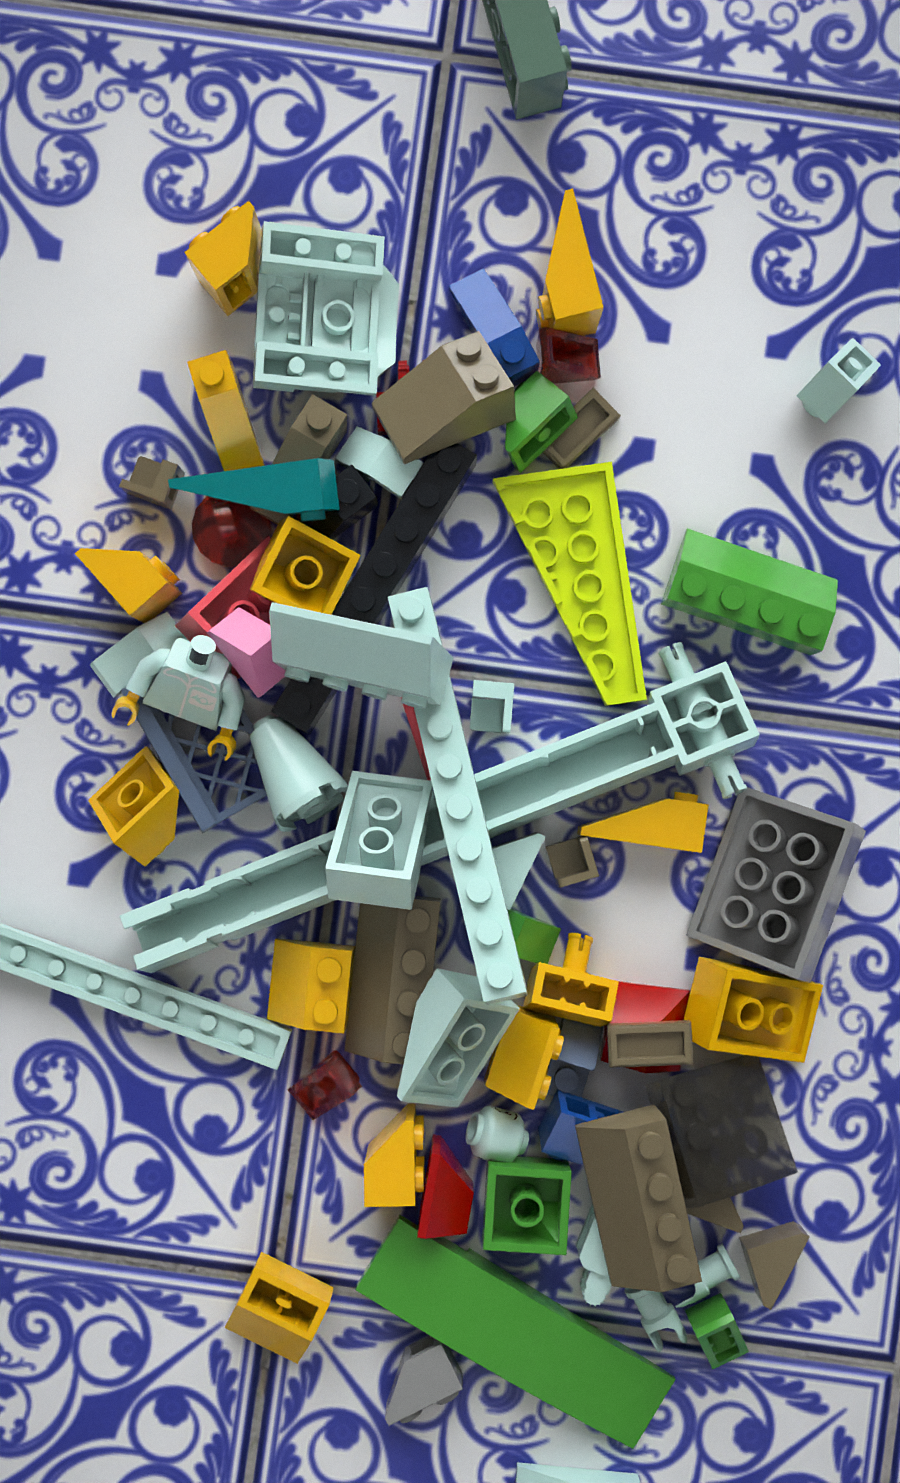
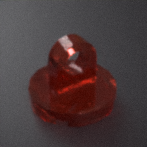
M206 496L198 505L191 523L193 540L200 553L214 564L229 569L235 568L268 536L271 538L273 534L272 522L250 509V506Z

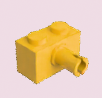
M568 933L563 967L539 962L530 969L527 984L528 995L524 998L523 1009L602 1027L612 1021L619 981L588 974L586 970L593 938L585 935L583 939L579 933Z

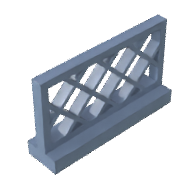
M126 687L121 690L122 695L127 696L129 690ZM140 696L138 700L139 712L136 719L168 775L179 789L180 796L202 834L267 796L265 788L257 789L245 785L250 764L258 765L257 760L252 758L254 753L252 744L248 757L233 753L230 757L246 762L240 784L217 778L222 758L227 755L224 744H221L220 749L216 748L215 754L219 755L213 776L195 772L191 765L195 749L207 751L208 747L207 745L197 743L202 726L197 724L193 741L177 738L171 730L175 715L170 714L167 723L161 711L143 704L144 698ZM242 709L240 722L243 726L238 725L237 731L245 732L250 737L254 731L253 724L244 709ZM180 744L191 747L188 758ZM200 779L211 781L208 792ZM215 783L239 789L235 805L219 813L211 799ZM243 790L254 793L240 801Z

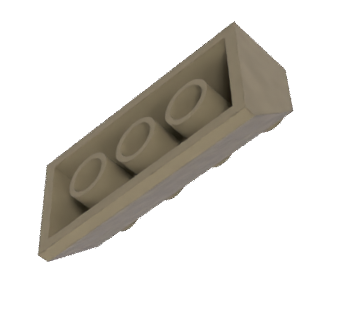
M415 896L412 910L360 903L345 1041L346 1052L383 1063L404 1064L416 1002L424 991L427 982L433 976L441 898Z
M653 1104L576 1124V1134L611 1285L614 1287L665 1292L702 1282L667 1120Z

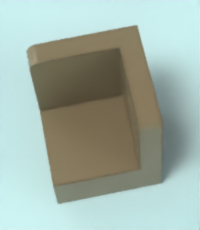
M140 456L137 459L130 481L121 479L119 487L129 495L171 510L179 490L169 488L168 479L184 477L185 472L178 464L163 459L159 463Z
M579 836L545 846L554 879L559 888L599 877L587 836Z

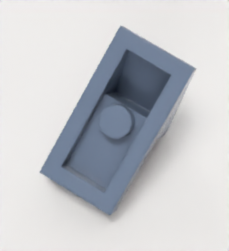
M562 1018L559 1028L561 1030L560 1035L564 1036V1041L557 1061L550 1059L548 1065V1075L551 1076V1082L547 1094L554 1096L558 1089L562 1092L582 1097L590 1070L594 1071L596 1067L603 1026L597 1027Z

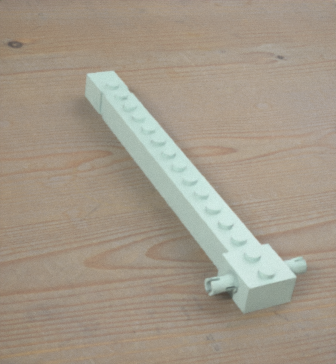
M682 642L674 643L672 651L670 646H667L660 650L658 654L663 660L672 683L650 691L647 706L474 774L489 837L493 838L674 765L679 776L703 766L710 767L723 799L731 798L734 792L735 795L746 791L747 786L744 784L732 757L738 752L755 746L760 734L727 662L725 661L694 673L683 649ZM432 791L421 866L449 855L434 791ZM336 830L205 881V885L191 890L187 888L120 915L124 929L132 927L133 931L137 932L143 950L142 953L133 956L137 970L154 973L217 948L219 943L226 940H237L335 901L328 898L325 867Z

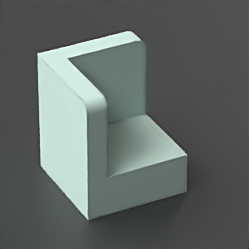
M474 680L470 716L471 730L510 733L514 683Z

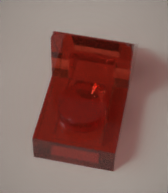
M334 1050L287 1090L310 1118L315 1120L352 1097L362 1085L359 1083L360 1078L343 1056L337 1050Z

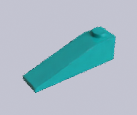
M314 458L168 479L169 488L283 514H298L301 516V522L326 519V511L339 510L334 460Z

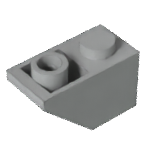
M430 1335L405 1347L386 1403L385 1420L388 1426L398 1421L401 1423L410 1422L421 1414L422 1409L434 1403L438 1405L446 1404L452 1401L459 1394V1391L463 1389V1373L450 1347Z

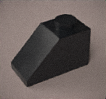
M350 465L336 476L339 510L326 511V519L301 522V516L298 514L293 518L334 540L377 508L379 504L376 495L353 465Z

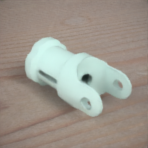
M723 1243L717 1246L715 1253L698 1261L702 1282L695 1283L696 1291L694 1296L675 1306L676 1308L684 1307L710 1294L711 1288L730 1278L735 1281L741 1278Z
M625 1288L626 1296L634 1300L642 1315L641 1324L658 1352L663 1350V1343L657 1330L665 1328L674 1329L679 1340L682 1343L687 1342L685 1328L674 1306L666 1302L662 1292Z

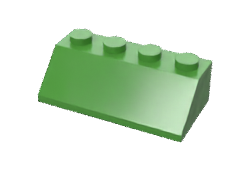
M687 528L661 605L808 655H814L823 651L836 613L838 580Z

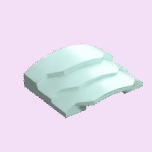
M264 221L257 290L253 388L294 392V389L376 396L377 378L396 362L399 283L383 265L385 236Z

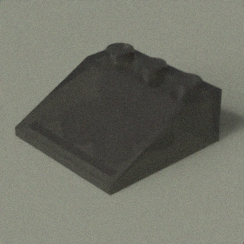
M744 1055L644 1085L650 1105L654 1104L667 1120L686 1208L704 1206L798 1173L759 1057Z

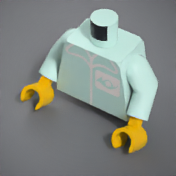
M197 635L193 637L191 642L182 638L176 639L170 649L160 648L142 658L126 687L129 690L127 696H122L115 702L111 714L112 718H114L118 708L127 707L132 712L127 726L133 724L139 712L138 700L141 696L144 698L143 704L216 731L218 726H220V734L209 743L207 752L212 757L216 751L217 743H222L227 748V755L225 757V761H227L236 750V741L232 736V732L238 729L245 696L237 677L231 673V663L224 654L215 651V642L208 636Z

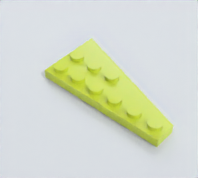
M612 462L493 478L492 482L605 706L647 700Z

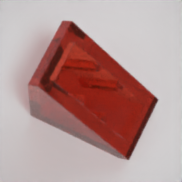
M549 327L539 329L536 343V353L540 361L538 372L549 381L556 384L592 381L601 378L598 339Z

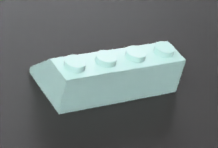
M271 602L269 615L272 662L286 670L284 676L306 683L309 682L310 677L323 679L324 686L340 691H347L348 685L363 688L361 692L363 695L380 700H386L387 694L402 697L401 703L419 709H425L427 703L441 706L453 656L433 636Z

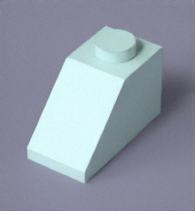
M852 338L796 396L802 401L803 407L810 415L820 418L826 423L859 390L881 364Z
M537 832L492 847L508 910L511 909L545 839V836Z

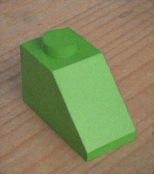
M538 371L526 381L520 383L515 389L516 420L506 423L505 449L515 469L520 473L578 418L570 397Z

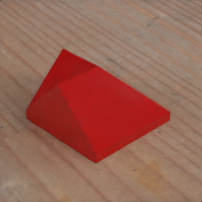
M619 981L612 1021L610 1023L684 1020L690 990ZM607 1024L603 1028L600 1061L608 1063ZM681 1065L624 1068L647 1074L680 1071Z
M433 1134L424 1182V1192L422 1193L419 1210L417 1238L429 1239L467 1234L474 1195L473 1181L442 1136Z

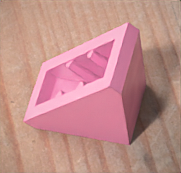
M240 607L206 632L257 698L264 695L285 677L286 670L272 662L270 625Z

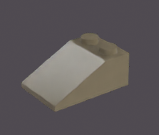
M479 331L440 346L372 402L375 414L404 464L516 420L514 385Z

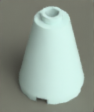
M268 715L254 724V731L250 735V740L274 821L280 831L286 832L297 829L293 822L300 819H305L307 824H310L332 811L344 801L341 792L346 793L348 788L347 782L289 722L281 717L275 718L274 715Z

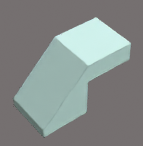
M358 426L335 458V461L345 468L353 465L366 482H369L371 479L400 499H402L424 464L419 459L404 464L390 440Z
M168 612L138 626L90 664L113 698L121 694V690L127 687L142 658L160 648L170 649L176 639L182 638L189 641L175 627L176 623Z

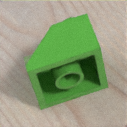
M517 1156L513 1162L487 1160L482 1229L483 1250L551 1255L567 1254L572 1174L567 1160L559 1161L553 1158Z

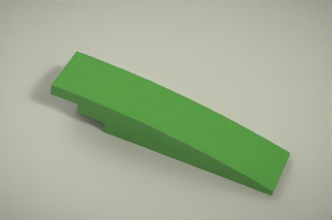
M399 1214L356 1284L355 1290L508 1382L634 1449L676 1380L675 1376L469 1248L466 1251L445 1237L417 1238L418 1225Z

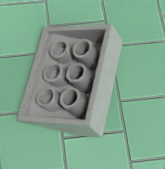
M747 787L746 791L737 796L686 936L797 980L811 983L866 830L856 823Z

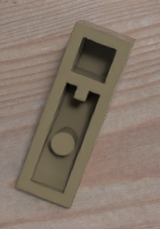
M312 394L292 424L272 464L314 458L330 459L347 433V414ZM250 506V509L277 525L285 517H293L294 515Z

